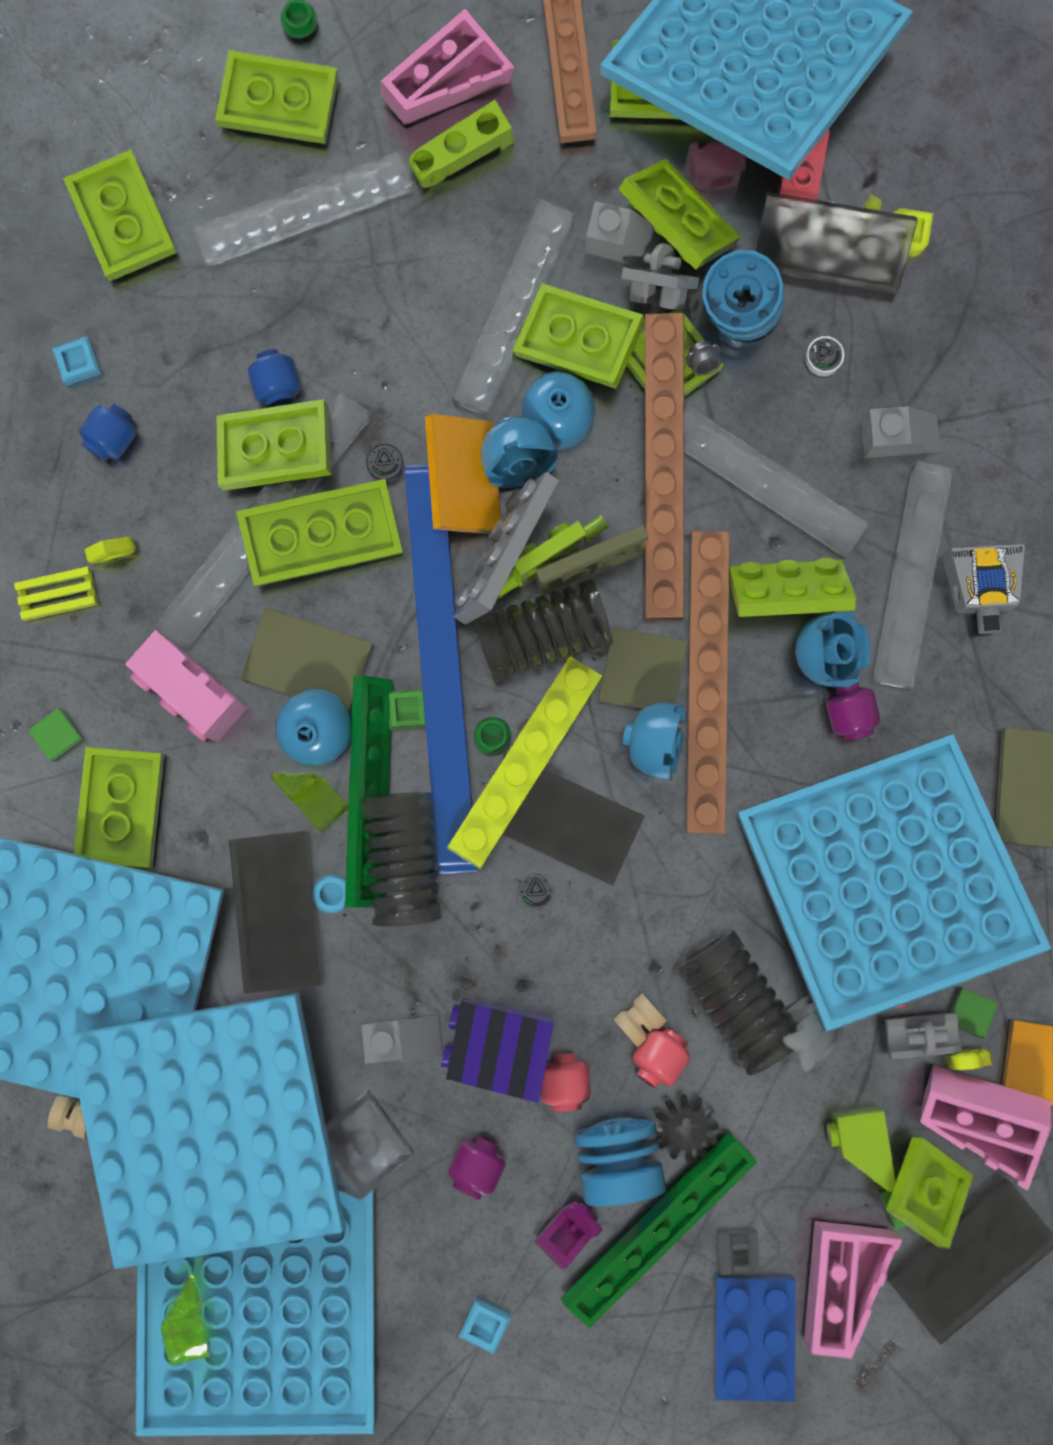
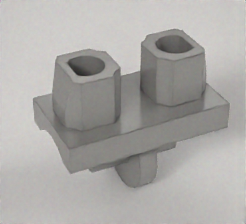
M658 244L652 253L647 252L645 254L644 262L650 264V268L640 267L639 269L623 267L621 279L631 280L629 301L654 304L656 285L662 286L659 301L660 307L683 309L687 290L698 289L699 277L671 273L672 269L680 268L681 259L675 257L674 249L669 244Z
M955 1012L885 1019L888 1053L891 1060L962 1053L958 1035V1017Z

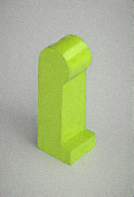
M493 100L414 151L408 159V164L423 188L432 187L441 182L447 175L450 176L496 148L500 147L503 150L514 143L512 127L496 100Z

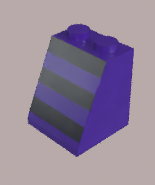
M463 998L460 1007L453 1006L449 1029L455 1030L453 1045H445L441 1068L448 1069L446 1079L539 1103L554 1026V1017Z

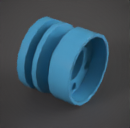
M737 250L728 253L710 267L704 279L703 301L711 322L722 334L734 340L751 341L765 336L777 325L784 311V286L779 269L768 257L752 250ZM745 291L750 292L754 302H747L745 308L740 307L739 300L736 297H743Z
M633 1118L610 1119L575 1132V1145L589 1147L578 1152V1161L597 1165V1167L584 1172L580 1176L584 1202L587 1205L615 1206L651 1199L665 1193L667 1188L662 1162L645 1160L643 1156L657 1151L660 1147L658 1140L645 1139L657 1132L654 1120Z

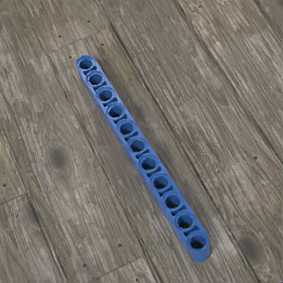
M428 464L405 466V482L439 876L478 872L477 867L447 849L449 843L473 808L457 619L453 617L456 607L449 531L433 529Z

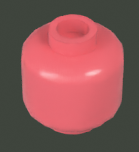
M662 1027L660 1031H649L647 1039L636 1049L632 1057L633 1063L639 1069L636 1076L653 1088H656L659 1083L665 1086H672L676 1083L690 1060V1054L686 1049L688 1043L680 1035L666 1027Z
M575 1053L552 1054V1062L546 1063L540 1094L541 1100L545 1104L551 1105V1111L565 1112L582 1109V1103L589 1100L591 1096L588 1064L575 1060Z

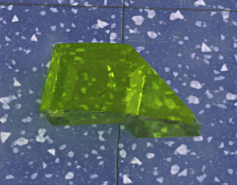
M273 773L270 776L285 795L298 806L311 823L322 833L348 810V804L323 777H317L313 773H303V775Z
M195 1276L187 1278L184 1288L175 1301L172 1300L167 1307L165 1318L161 1324V1333L170 1365L202 1359L210 1355L211 1345L201 1315L203 1303Z

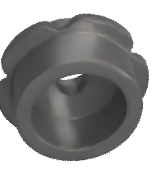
M708 341L696 343L690 348L689 354L685 358V363L688 364V367L697 376L710 374L717 370L722 363L719 356L721 348L715 344L711 346Z

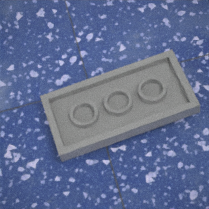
M545 472L536 480L529 479L522 490L515 489L505 505V508L509 511L504 521L499 520L488 537L492 544L487 553L483 551L478 556L472 567V571L476 573L470 585L466 583L461 588L455 599V603L459 606L453 615L454 618L466 625L491 611L559 481L557 478Z

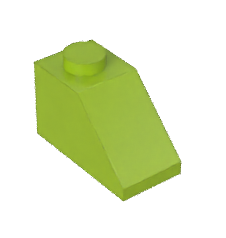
M869 1106L831 1112L832 1123L827 1124V1135L831 1148L836 1147L837 1152L887 1191L892 1192L896 1181L884 1110L878 1106Z

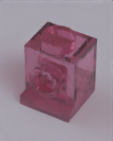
M720 141L709 143L703 149H699L697 143H692L689 146L687 164L692 185L699 193L738 185L741 172L746 168L745 155Z

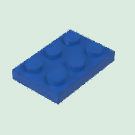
M715 1275L714 1396L716 1400L795 1402L796 1280L793 1276Z

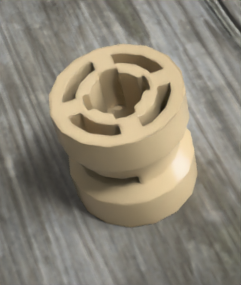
M643 993L633 1001V1007L629 1011H622L614 1018V1021L638 1048L647 1039L649 1031L660 1030L667 1023L665 1018Z
M58 1094L52 1105L47 1127L58 1132L66 1129L72 1131L74 1137L86 1140L87 1134L80 1100L75 1097Z

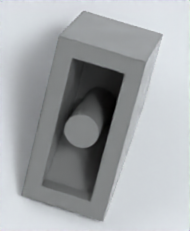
M595 201L586 235L585 253L650 268V264L644 262V256L647 252L652 253L658 244L663 243L664 237L655 231L653 225L632 209Z
M909 406L870 409L861 421L864 458L940 452L938 419L935 413Z

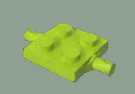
M599 515L583 527L579 521L571 526L564 522L547 534L550 539L537 547L535 543H531L524 547L498 597L501 598L518 586L522 588L535 579V570L575 554L584 548L585 543L588 544L592 538L609 529L602 515Z

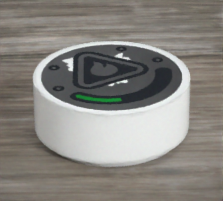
M822 336L813 340L805 354V363L808 369L813 374L823 377L834 374L844 360L842 345L836 339L828 336Z

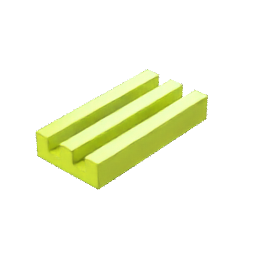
M88 566L14 583L15 590L18 591L19 596L17 597L18 605L21 606L22 611L20 616L24 621L98 605L92 571ZM83 578L85 581L83 583L34 593L28 595L27 592L30 590L75 581ZM87 591L88 597L31 609L30 607L31 603Z

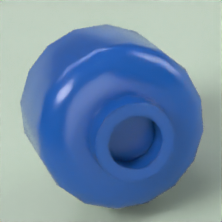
M276 349L265 350L257 354V360L248 368V377L254 398L258 402L266 404L268 408L289 405L295 402V396L301 390V382L294 359L289 355L279 354Z
M113 403L110 409L103 405H96L79 428V434L83 439L81 445L104 461H107L109 457L119 459L136 436L134 426L129 423L133 416L115 403Z

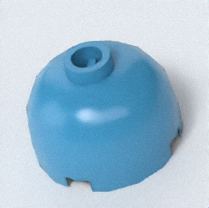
M557 371L544 374L532 382L523 397L521 416L539 422L549 431L556 450L574 447L587 437L593 426L596 408L592 392L584 381L573 374Z
M509 416L500 420L485 435L480 450L486 477L488 476L493 486L501 488L522 487L526 483V478L534 475L538 478L545 472L550 473L558 462L556 447L549 431L536 420L525 417Z
M841 611L818 614L810 618L799 631L795 648L798 666L805 676L818 685L829 687L852 686L861 679L856 678L861 668L868 667L871 650L868 631L865 625H858L853 618L857 615L853 612Z
M307 689L292 696L281 707L275 723L276 739L281 750L292 761L305 766H320L337 759L347 749L351 741L352 715L350 711H347L346 706L336 694L323 689Z
M666 702L653 703L639 711L634 723L627 722L623 735V745L629 746L630 759L634 766L644 774L672 781V772H676L683 743L684 732H681V728H678L679 721H686L685 705Z

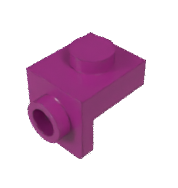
M573 1202L562 1207L535 1239L534 1243L563 1270L571 1264L591 1238L597 1237L602 1232L603 1228L596 1222L597 1217L590 1208L584 1204Z

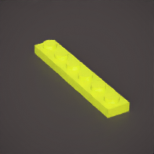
M570 656L449 843L448 850L475 867L482 868L597 687L602 675Z

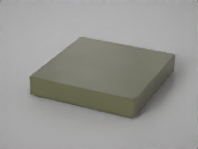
M613 626L598 702L642 710L647 705L657 702L676 703L688 641Z

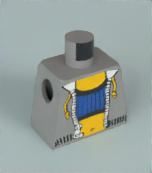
M1024 544L951 548L942 555L956 612L958 614L977 613L979 634L1001 632L1000 611H1009L1019 606L1025 552Z

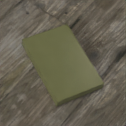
M644 525L535 570L536 586L540 595H548L643 554L648 540V534Z
M265 608L240 679L291 697L307 689H323L336 694L346 706L347 711H351L353 676L364 674L373 643Z
M1011 728L1001 729L995 826L1005 844L1053 848V732Z

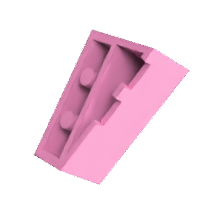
M464 9L381 80L380 96L405 125L511 83L515 67L470 13Z
M157 630L149 636L125 663L134 672L130 678L146 692L150 689L155 691L161 697L158 703L175 717L179 713L189 723L186 727L202 741L209 738L219 742L248 709Z
M933 1065L923 1096L920 1123L962 1150L965 1147L985 1159L986 1165L994 1170L1000 1168L1017 1179V1185L1028 1191L1051 1129V1100Z
M820 1221L814 1222L804 1342L811 1354L852 1359L871 1315L872 1304L880 1286L883 1287L887 1277V1269L895 1251L898 1252L902 1239L892 1229Z

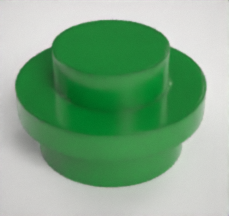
M291 0L284 6L280 15V21L283 30L289 36L303 38L315 30L317 15L314 8L304 0Z
M487 717L476 725L473 736L474 742L480 751L488 755H497L508 748L512 734L509 725L504 720L498 717Z

